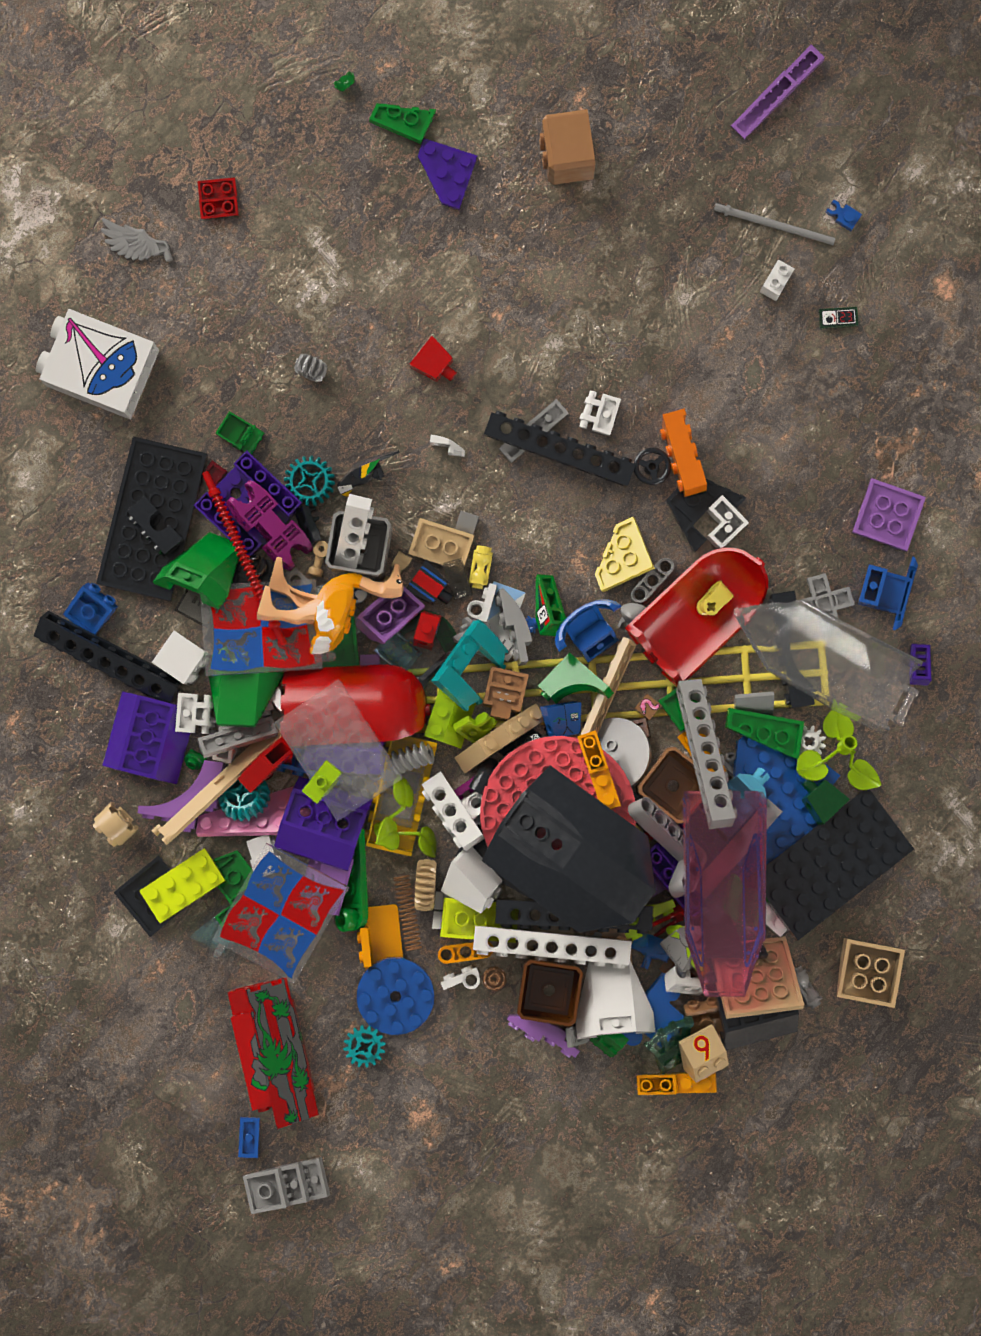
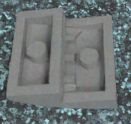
M774 691L735 695L734 709L773 716Z

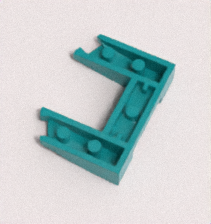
M475 620L470 624L431 680L432 683L464 711H468V706L474 703L479 705L483 702L478 694L460 676L476 652L479 650L498 668H506L504 658L505 653H508L507 648L481 620Z

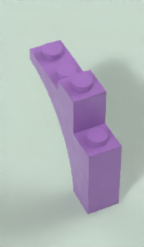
M204 760L197 779L186 792L164 804L138 806V813L143 814L142 818L154 819V816H160L162 821H169L225 769V763ZM219 797L205 811L213 812L214 808L219 809ZM198 817L183 831L191 832V829H196Z

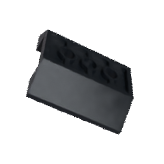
M715 972L706 974L710 993L715 994L723 1031H719L726 1051L798 1032V1010L726 1019Z

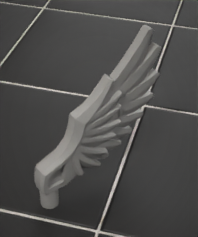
M102 218L103 223L110 230L101 228V231L106 236L112 238L105 239V243L112 245L111 251H118L117 254L119 256L125 255L126 259L132 258L133 261L136 259L142 261L143 259H149L151 256L155 257L163 254L166 262L173 260L170 247L165 240L151 238L145 229H135L126 224L122 227Z

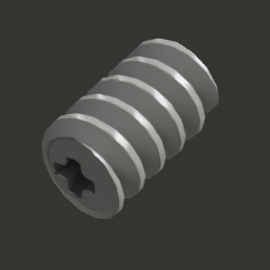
M423 741L420 742V748L413 744L412 751L409 746H406V753L401 748L398 750L399 755L395 751H391V761L396 774H399V772L405 773L406 770L411 771L413 768H420V766H427L428 763H434L433 750L429 744L425 746Z

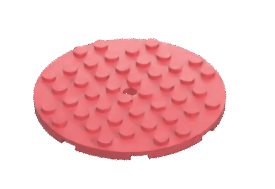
M550 736L535 739L517 747L500 761L488 779V784L484 788L481 800V829L487 847H489L498 826L521 794L549 766L555 768L598 800L578 738ZM603 750L621 806L611 810L636 827V821L628 812V805L635 801L630 782L619 764ZM540 828L537 831L538 838H543L546 835L545 828ZM560 839L553 841L552 847L554 850L562 848L563 844Z

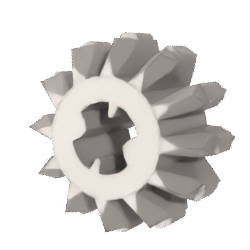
M300 354L294 367L296 373L315 382L322 381L328 368L322 360L308 354Z

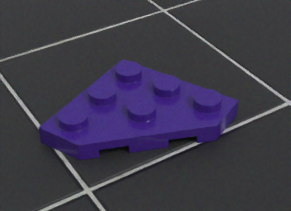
M424 138L418 153V159L441 204L460 210L477 161V155Z

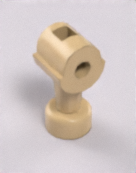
M319 541L313 547L315 554L313 567L310 566L308 568L307 574L322 578L323 570L320 568L324 558H326L328 544L325 541Z
M399 551L391 566L394 569V565L399 564L401 574L403 570L409 567L413 558ZM385 576L382 582H385L390 576Z

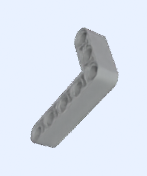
M643 797L628 805L629 815L678 861L668 886L670 894L675 898L686 895V860L684 863L683 854L684 830L650 798ZM692 839L701 875L707 855L703 848ZM692 844L690 847L688 846V893L694 891L700 877Z

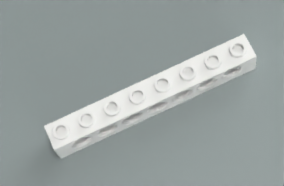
M475 925L473 950H477L476 954L488 955L489 951L496 952V956L508 957V953L516 954L515 958L527 959V955L535 956V960L547 961V957L555 958V962H566V959L574 960L575 964H586V961H592L595 966H605V963H612L613 967L625 968V965H630L632 941ZM491 936H496L499 939V944L495 947H491L488 944V939ZM510 938H516L519 942L515 949L507 946ZM530 940H535L538 943V947L534 951L527 948V943ZM549 942L557 944L555 952L551 953L546 950ZM568 944L576 945L577 950L574 954L566 952ZM591 945L596 948L595 955L587 956L585 953L586 948ZM609 947L614 948L616 951L613 958L605 956V950Z

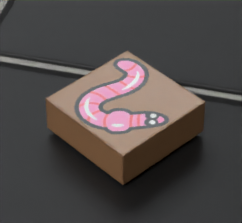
M646 694L634 709L650 720L662 705Z

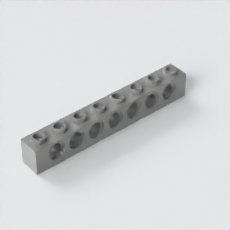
M702 679L679 681L676 693L709 829L732 827L735 819H737V810L732 805L733 794L732 790L728 789V774L723 769L724 757L719 753L720 741L715 736L714 719L711 720V705L706 700L707 688L703 686ZM708 768L713 769L715 772L709 771ZM712 786L718 787L719 790L712 788ZM716 804H721L724 807H718Z

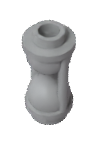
M801 965L794 968L805 1007L810 1006L813 1009L821 1004L820 1000L823 997L819 995L818 991L810 983L809 976L806 973L807 970L803 969Z

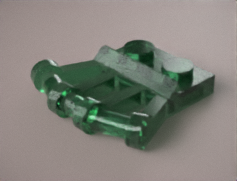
M686 1016L684 1019L675 1022L673 1020L670 1021L668 1026L659 1028L657 1033L643 1044L654 1054L658 1069L662 1074L682 1063L679 1041L690 1036L691 1027L694 1026V1020L691 1016ZM679 1028H682L681 1036L678 1033ZM671 1033L673 1041L668 1044L667 1035ZM660 1041L662 1048L657 1050L655 1046Z

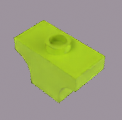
M326 760L302 792L315 803H319L340 780L339 777L343 772Z

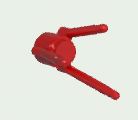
M674 901L676 905L673 908L674 912L653 922L654 927L669 919L673 920L653 936L658 937L666 931L668 926L683 921V918L686 917V912L679 903Z

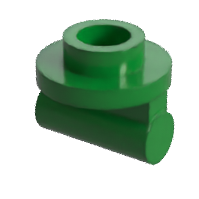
M190 749L184 758L186 766L192 770L201 769L204 760H207V758H203L202 754L193 749Z

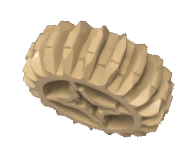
M424 859L417 862L415 881L416 910L427 912L434 909L437 863L434 860Z

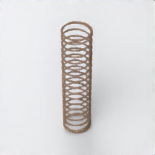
M410 875L393 878V881H403L394 884V886L406 885L395 889L405 890L396 893V895L407 894L397 897L396 899H406L397 903H409L398 907L408 908L399 911V913L410 912L399 917L413 916L400 920L401 922L412 921L401 926L414 925L402 929V931L414 930L403 933V935L416 934L403 938L404 940L415 939L404 944L418 943L405 947V951L422 948V946H416L422 942H414L421 939V937H415L420 935V933H412L419 930V928H413L419 924H410L418 921L417 919H411L417 915H409L416 912V910H410L415 908V906H407L414 903V901H408L414 897H406L413 894L412 892H407L412 890V888H404L410 886L411 883L402 884L411 880L403 879Z

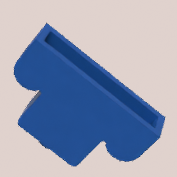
M661 973L645 991L654 1013L655 1032L642 1033L661 1048L670 1039L674 1040L680 1033L679 1028L686 1021L685 1016L669 1003L670 1001L677 1000L680 993L666 992L665 973ZM636 1032L622 1033L629 1039L626 1044L630 1046L638 1045L643 1038L642 1034H636Z

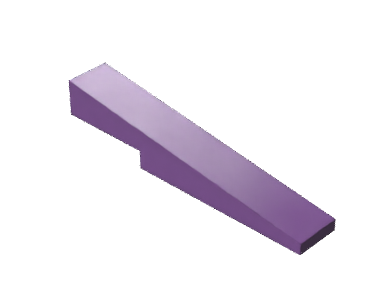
M810 45L747 108L731 127L745 139L824 61L825 57L813 45Z

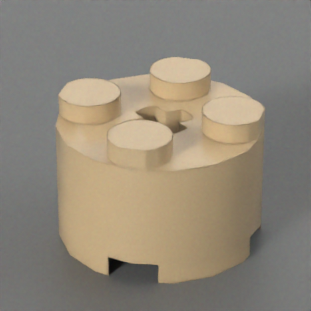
M110 802L94 818L95 823L93 827L97 832H103L108 837L107 841L113 847L116 845L121 846L138 830V826L132 825L133 818L122 807L117 809L114 807L115 803Z

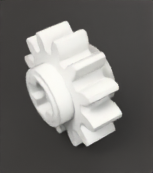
M803 726L800 754L807 750H813L820 755L822 754L819 748L824 749L826 747L825 744L821 743L826 737L819 736L822 730L814 732V726L810 730ZM804 739H806V740H810V739H811V740L813 741V742H812V745H814V746H811V745L806 746V745H805V742H806V741H805Z

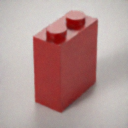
M280 737L256 758L240 775L238 780L250 793L253 792L295 750Z

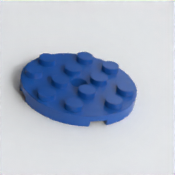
M389 957L372 964L364 972L357 989V1005L364 1020L372 1028L389 1035L406 1034L420 1027L429 1017L434 1004V987L428 973L419 964L402 957ZM393 991H398L401 994L399 1001H394L390 998V994Z

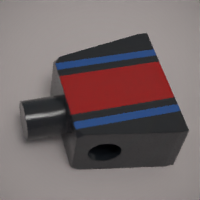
M427 560L406 587L415 597L431 605H434L437 599L447 605L453 597L452 594L445 590L449 584L448 581Z

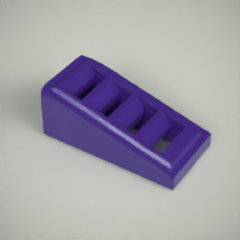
M911 644L910 685L927 686L932 681L930 645ZM916 652H925V655L916 654ZM916 659L925 660V662H916ZM916 667L925 668V670H916Z

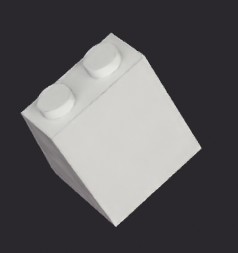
M471 847L467 851L463 849L451 862L441 892L482 913L486 908L489 909L494 898H499L502 892L500 887L503 880L492 868L482 862L483 858Z

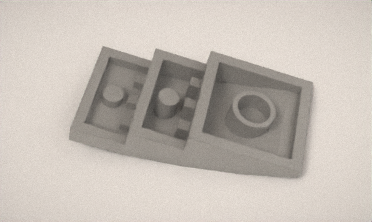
M322 1157L243 1175L251 1214L286 1208L290 1205L306 1203L310 1200L330 1196Z

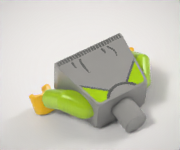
M688 925L698 960L701 962L700 928ZM668 926L666 932L669 936L660 943L662 948L681 973L694 968L696 972L700 973L701 977H704L710 972L707 964L703 962L705 943L702 941V967H699L687 936L686 926Z

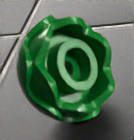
M349 71L346 75L340 77L338 81L333 83L335 85L334 88L343 92L355 83L354 73Z

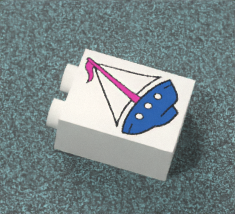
M68 309L65 318L58 316L52 325L50 336L56 340L51 352L43 351L37 361L36 372L41 374L39 379L51 389L131 420L159 353L158 347L153 341Z

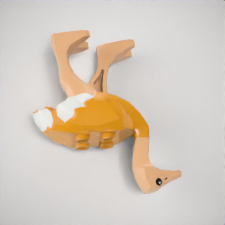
M277 557L269 586H265L257 612V620H278L295 625L303 623L312 624L316 636L311 640L310 653L323 654L330 652L343 640L344 634L349 633L351 626L350 616H354L357 600L354 599L353 589L358 588L381 598L393 599L401 597L404 585L401 580L399 564L394 565L392 574L385 582H376L357 573L342 574L331 579L322 587L318 595L299 591L287 584L283 572L282 558ZM271 591L287 596L298 609L277 610L272 603Z

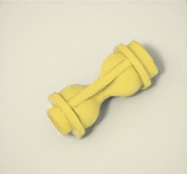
M477 545L476 550H474L469 583L472 584V588L483 589V586L488 585L493 553H491L492 548Z

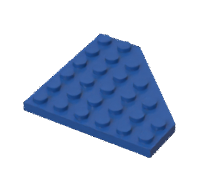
M742 736L736 741L737 750L733 776L735 777L738 774L753 775L757 768L764 769L765 772L762 775L764 776L768 773L770 776L769 780L762 785L765 788L766 798L783 811L765 831L766 836L765 838L763 836V842L762 836L759 838L761 869L765 866L764 841L766 843V864H768L815 828L817 824L802 802V798L808 792L801 785L806 779L802 778L796 771L798 760ZM756 809L749 816V818L740 826V828L731 837L727 836L725 846L731 841V839L738 833V831L746 824V822L753 816V814L758 809ZM752 846L746 865L745 876L748 880L758 871L757 846ZM748 852L737 863L742 872Z

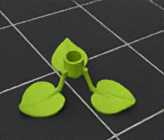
M841 705L834 708L825 717L823 730L827 737L837 738V741H840L837 744V749L823 760L816 751H804L797 761V773L806 780L819 781L828 774L825 762L837 753L842 755L850 754L849 767L851 770L848 772L850 784L858 790L880 787V778L867 761L858 759L853 764L854 754L856 753L854 749L857 747V740L852 736L854 733L853 723Z
M396 774L393 794L401 808L392 815L385 817L382 822L374 825V833L377 836L375 844L389 850H396L399 847V835H416L419 837L418 846L426 856L435 858L437 842L431 828L424 826L421 828V833L397 832V824L392 818L405 810L406 807H412L414 794L409 782L400 774Z

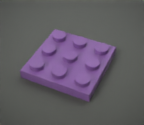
M871 478L852 533L906 552L908 551L926 497Z

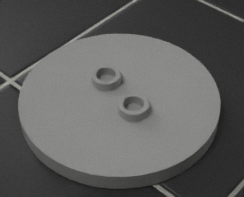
M618 717L604 719L598 732L602 750L619 764L633 788L644 778L651 763L652 752L649 739L645 732L630 720Z

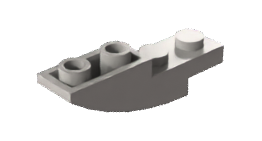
M502 588L495 595L496 606L500 608V614H498L499 624L503 625L504 630L511 629L509 637L510 641L514 642V661H517L518 666L526 665L528 662L526 646H529L532 642L531 633L519 606Z

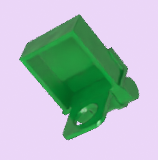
M229 411L215 434L232 444L239 451L245 452L247 450L252 455L265 433L255 425L253 426Z
M622 1033L598 1035L596 1038L589 1039L594 1046H597L610 1058H613L629 1041Z

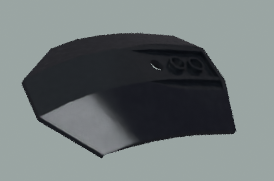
M549 766L521 794L498 826L482 859V862L577 932L633 924L656 892L649 837L552 766ZM540 828L546 829V835L543 838H538L537 831ZM556 839H560L563 844L559 850H554L552 847V843Z

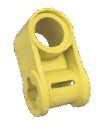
M722 581L716 582L698 601L696 606L698 613L704 616L717 614L733 598V594Z

